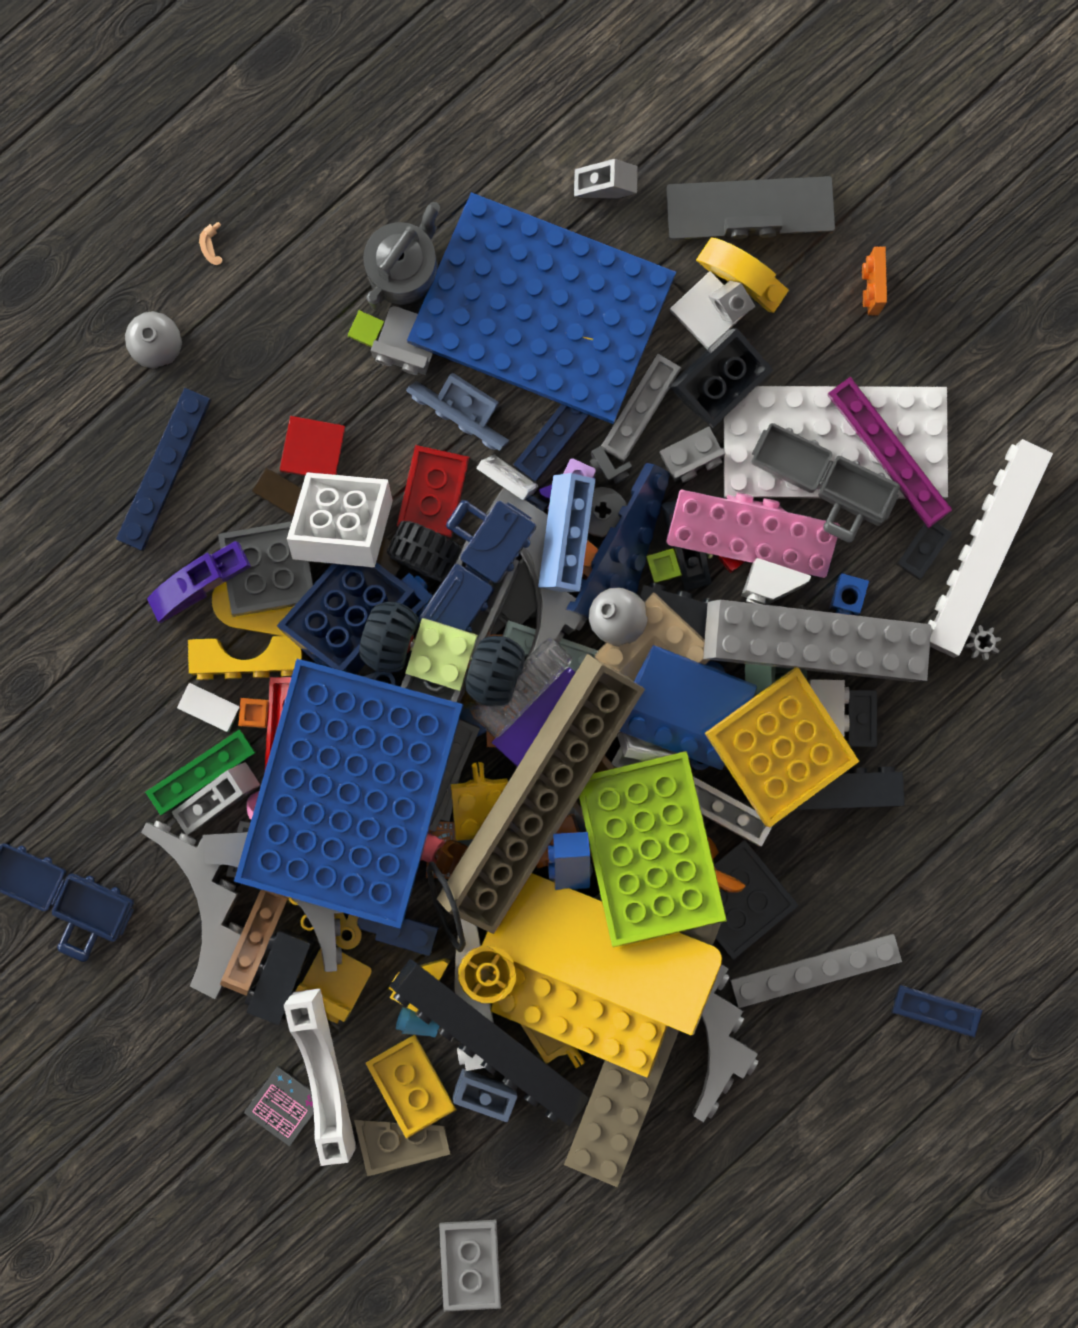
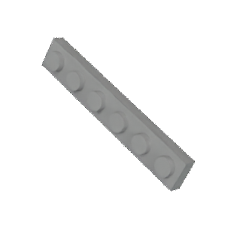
M890 934L730 980L737 1006L741 1008L900 963L902 960L895 936Z

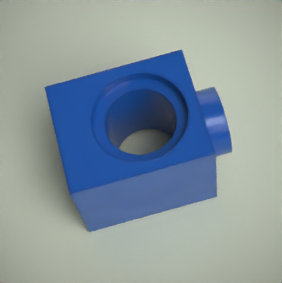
M846 574L839 575L829 609L836 610L835 613L859 615L869 581ZM848 590L855 595L854 604L848 605L843 602L841 597L843 591Z

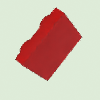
M290 416L279 470L306 476V473L336 475L346 427Z

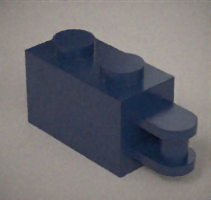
M361 917L357 921L358 926L362 930L377 934L375 938L377 941L428 956L432 954L439 930L437 926L407 917L404 918L401 929Z

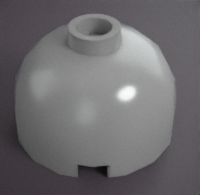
M154 311L143 312L134 317L127 326L125 333L126 348L131 357L141 366L151 369L172 363L179 355L182 346L180 331L176 323L165 314Z
M609 588L601 592L593 600L589 609V623L593 632L602 641L613 646H620L625 643L630 644L643 634L647 625L646 605L632 591L624 588Z

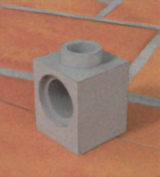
M729 281L708 296L721 318L732 323L756 307L743 285L735 281Z

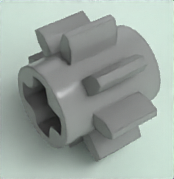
M979 625L976 627V635L972 632L969 633L970 643L966 644L964 648H971L973 651L971 658L982 654V658L985 661L989 659V651L994 654L999 652L995 645L1001 638L994 637L992 634L994 631L993 627L983 631V627ZM985 637V644L988 647L980 649V642L977 639Z

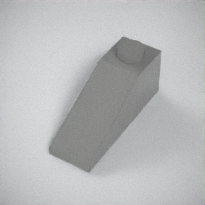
M246 762L224 772L172 811V814L185 834L189 835L261 785Z

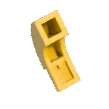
M710 238L696 259L698 263L706 270L711 271L716 277L741 283L746 292L768 312L774 313L789 291L775 278L776 274L770 268L742 249L720 239Z

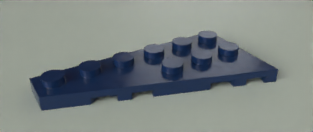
M645 464L631 489L632 498L627 506H622L618 513L619 517H621L615 528L611 527L591 562L592 571L587 580L582 579L578 597L575 602L570 601L566 610L589 619V609L592 602L601 592L609 588H624L637 594L646 556L653 539V532L661 511L665 490L668 486L670 472L655 464Z

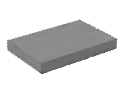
M497 1220L440 1223L444 1312L501 1308Z

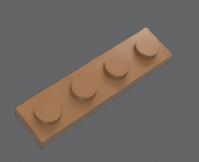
M260 890L221 979V986L247 996L265 954L270 937L274 933L286 905L287 896Z

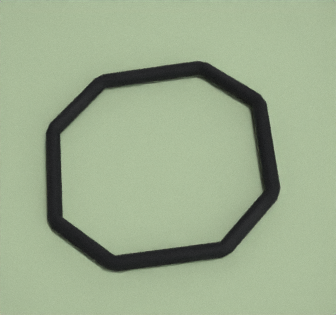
M431 861L426 871L434 906L445 933L456 950L462 952L466 942L456 902L448 882L436 864ZM432 870L443 885L449 900L460 944L449 929L440 903L437 900L438 895Z

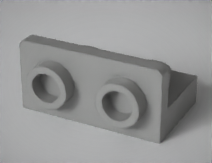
M710 426L659 452L673 481L676 482L681 479L683 483L696 477V471L704 467L710 470L722 463L721 459L726 454L724 449L720 448Z

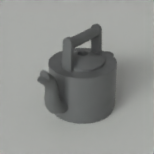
M432 202L427 206L419 227L404 222L390 223L376 230L367 241L363 260L369 282L374 291L368 292L366 299L373 310H379L383 300L393 304L406 305L415 303L427 295L429 288L435 280L438 269L435 249L431 241L436 233L437 223L435 219L440 210V205L437 202ZM402 253H404V258L398 261Z

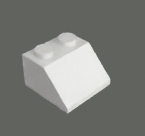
M756 558L751 565L741 596L747 598V603L768 605L803 588L809 582L811 576Z

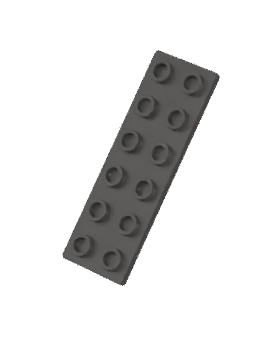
M830 176L668 184L666 187L670 240L719 237L744 239L748 236L769 238L780 234L833 232L835 229L832 177Z

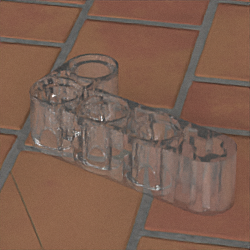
M548 638L524 661L521 675L518 676L516 687H514L509 703L502 706H485L474 701L470 707V713L495 738L499 737L560 676L571 663L572 656L553 638Z

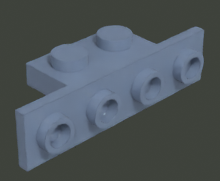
M452 373L449 375L439 395L417 381L408 386L406 391L412 395L413 400L422 405H429L435 409V413L439 417L454 421L459 425V429L466 434L476 435L482 439V443L486 447L500 451L508 444L509 440L487 426L499 402L456 374Z

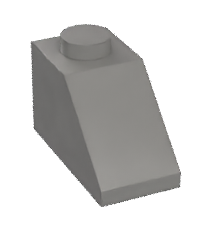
M612 159L575 169L574 197L620 198L636 194L638 166Z

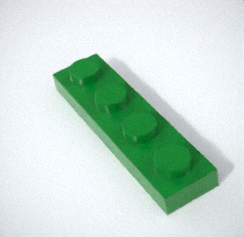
M239 729L145 793L160 816L202 790L227 770L241 764L256 754V752Z

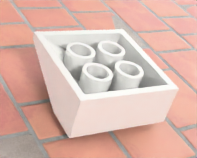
M306 473L287 537L292 559L375 567L393 501L388 480Z

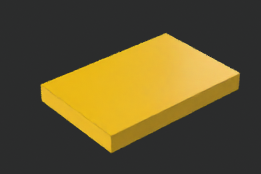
M416 1035L409 1037L366 1062L370 1073L406 1139L457 1110Z

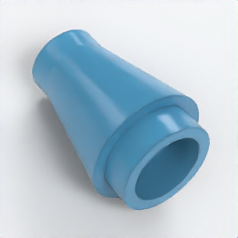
M402 1007L396 1024L397 1030H401L402 1034L436 1037L437 1030L439 1029L438 1024L431 1021L428 1025L415 1015L416 1012Z

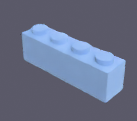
M573 473L553 476L539 588L558 592L580 591L595 485L594 478Z

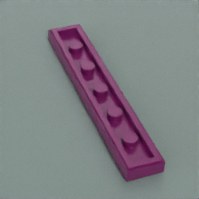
M851 376L827 394L892 481L899 484V490L928 528L952 511L951 507Z

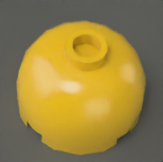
M479 946L470 950L462 958L458 968V981L463 992L470 999L480 1003H494L504 999L512 991L516 982L512 958L503 949L495 946Z

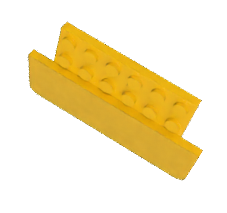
M533 873L529 876L495 933L487 932L482 946H495L503 949L512 958L516 973V982L512 991L504 999L494 1002L491 1012L647 1078L650 1077L668 1026L689 1035H694L722 964V955L716 947L680 932L613 948L602 901L570 888L555 890V882Z

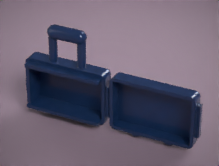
M462 500L448 519L446 527L469 542L460 556V559L467 566L466 568L460 564L453 566L418 618V623L420 624L422 618L471 633V625L481 611L488 609L487 601L494 592V588L488 582L491 580L496 584L500 583L507 572L514 570L513 563L522 549L530 546L531 542L529 539L537 527L531 521L532 517L509 502L506 504L503 501H497L487 515L467 500ZM467 511L483 520L474 536L458 527Z
M7 843L0 845V892L41 911H48L54 905L52 915L69 922L57 946L59 952L81 962H86L98 936L113 942L118 940L120 935H123L134 911L132 909L134 900L120 894L118 887L109 889L94 882L93 876L84 878L75 873L69 874L65 881L66 870L52 864L50 857L41 859L27 853L24 846L16 848ZM74 926L91 932L84 950L67 943Z

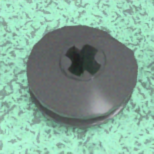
M606 487L594 488L588 529L589 534L605 538L610 528L616 527L621 518L618 515L622 506H627L621 494ZM600 506H605L606 512H609L610 515L606 514L605 518L602 519L599 518V513L595 512V510H599Z

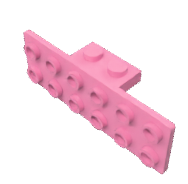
M680 490L667 537L668 545L752 563L756 558L804 574L823 578L827 576L837 537L824 531L825 520L788 513L779 506L780 502L766 498H764L763 502L754 501L753 496L744 493H737V496L727 495V499Z

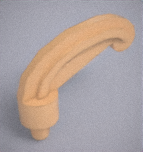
M219 222L213 226L211 224L201 232L199 239L202 253L214 265L222 263V258L215 256L211 240L217 234L216 230L221 227Z

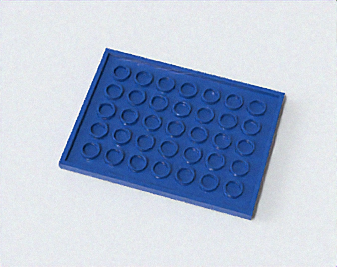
M471 192L437 269L435 280L427 292L408 336L407 343L614 424L676 272Z
M296 659L234 882L401 929L464 704Z

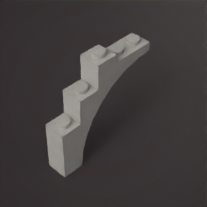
M503 487L486 514L490 513L497 501H503L506 504L509 502L532 517L531 521L537 526L529 539L531 542L530 546L523 548L520 552L528 566L535 588L537 603L536 631L531 649L522 669L531 675L537 669L542 671L550 658L546 655L551 646L556 648L564 636L561 630L568 635L575 629L579 631L587 618L566 610L570 601L575 602L576 598L567 592H558L538 587L548 515Z
M158 820L154 824L146 823L141 833L161 845L177 861L188 877L198 901L202 920V946L198 966L190 987L217 999L224 989L220 985L221 979L244 927L234 922H230L229 925L225 924L240 893L235 891L236 885L224 879H221L220 882L216 881L223 865L204 864L203 838L198 846L194 845L196 842L194 838L183 833L178 837L170 832V826Z
M248 832L203 835L204 864L238 867ZM294 899L303 909L315 930L322 951L324 971H337V965L342 964L341 947H336L335 936H340L341 931L340 919H334V913L343 912Z
M722 964L702 1013L708 1043L707 1073L702 1093L692 1112L693 1116L702 1122L705 1121L706 1117L711 1119L717 1111L719 1103L716 1101L721 1092L726 1094L733 1084L732 1074L734 1073L743 1079L746 1074L751 1075L758 1064V1060L755 1059L758 1054L754 1050L729 1036L731 1031L734 1033L738 1031L744 1018L741 1017L743 1013L741 1009L714 993L716 989L722 990L729 979V975L726 974L728 968Z

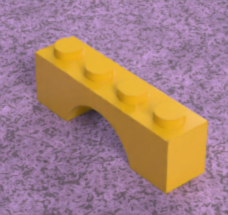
M273 636L267 649L258 657L249 660L232 658L224 650L218 639L188 640L189 674L197 675V680H213L214 675L225 674V679H241L242 674L253 673V678H269L271 672H281V677H292L296 659L304 660V651L288 636Z

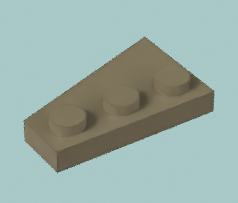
M354 1120L368 1177L451 1155L445 1126L430 1125L406 1139L398 1123Z

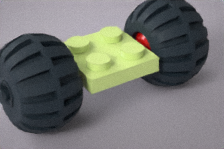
M397 602L380 603L372 609L364 627L359 650L361 659L369 667L379 672L392 673L402 670L408 663L405 674L458 691L462 690L468 671L466 691L475 701L482 705L493 707L504 706L511 701L516 691L525 660L524 650L517 642L505 636L485 637L479 642L472 658L478 638L476 634L422 618L419 627L418 616L410 608Z

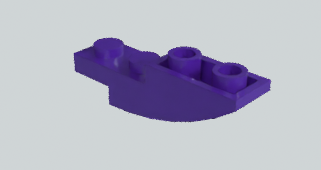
M234 541L212 555L209 553L204 554L179 570L153 591L147 600L158 623H162L207 597V592L249 569L251 565L240 543Z

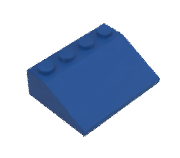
M653 645L634 680L645 690L621 727L620 732L675 753L687 751L689 758L722 770L725 764L705 735V732L754 697L757 686Z

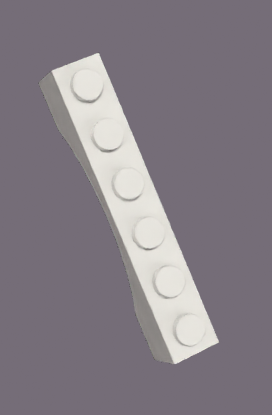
M321 989L293 992L285 1002L284 1009L290 1033L301 1051L309 1077L314 1108L315 1143L320 1164L324 1166L348 1163L356 1149V1143Z

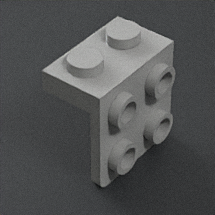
M396 306L389 309L379 340H374L371 348L372 356L376 362L385 366L393 364L402 367V370L409 374L418 375V373L426 375L433 353L407 343L408 336L417 318V313Z

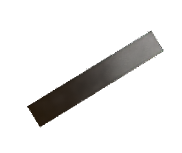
M266 467L252 492L294 517L302 488ZM383 537L376 562L396 577L403 565L390 558L386 553L391 541Z

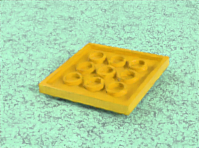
M799 668L789 671L705 732V735L765 826L769 828L859 762Z

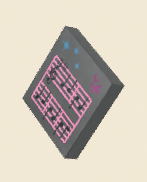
M278 1065L244 1114L290 1147L314 1113L312 1092L309 1087Z

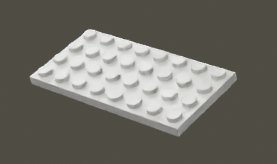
M756 386L724 417V451L726 453L724 456V498H727V495L737 496V493L748 494L754 498H819L818 493L822 487L820 484H818L813 493H809L752 465L751 461L754 457L752 452L763 430H767L771 423H775L785 429L792 428L795 434L807 440L818 441L820 446L832 452L833 455L830 461L834 462L837 456L845 457L851 461L856 460L860 462L861 466L877 474L884 473L886 478L892 479L827 394L836 387ZM859 387L941 496L946 499L948 497L947 387ZM898 490L897 494L899 496L897 499H906L901 491Z

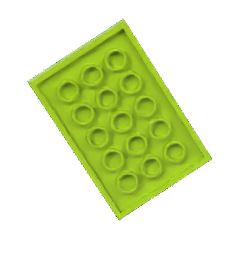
M687 751L593 773L579 795L586 831L588 832L590 849L612 947L726 922L727 919Z

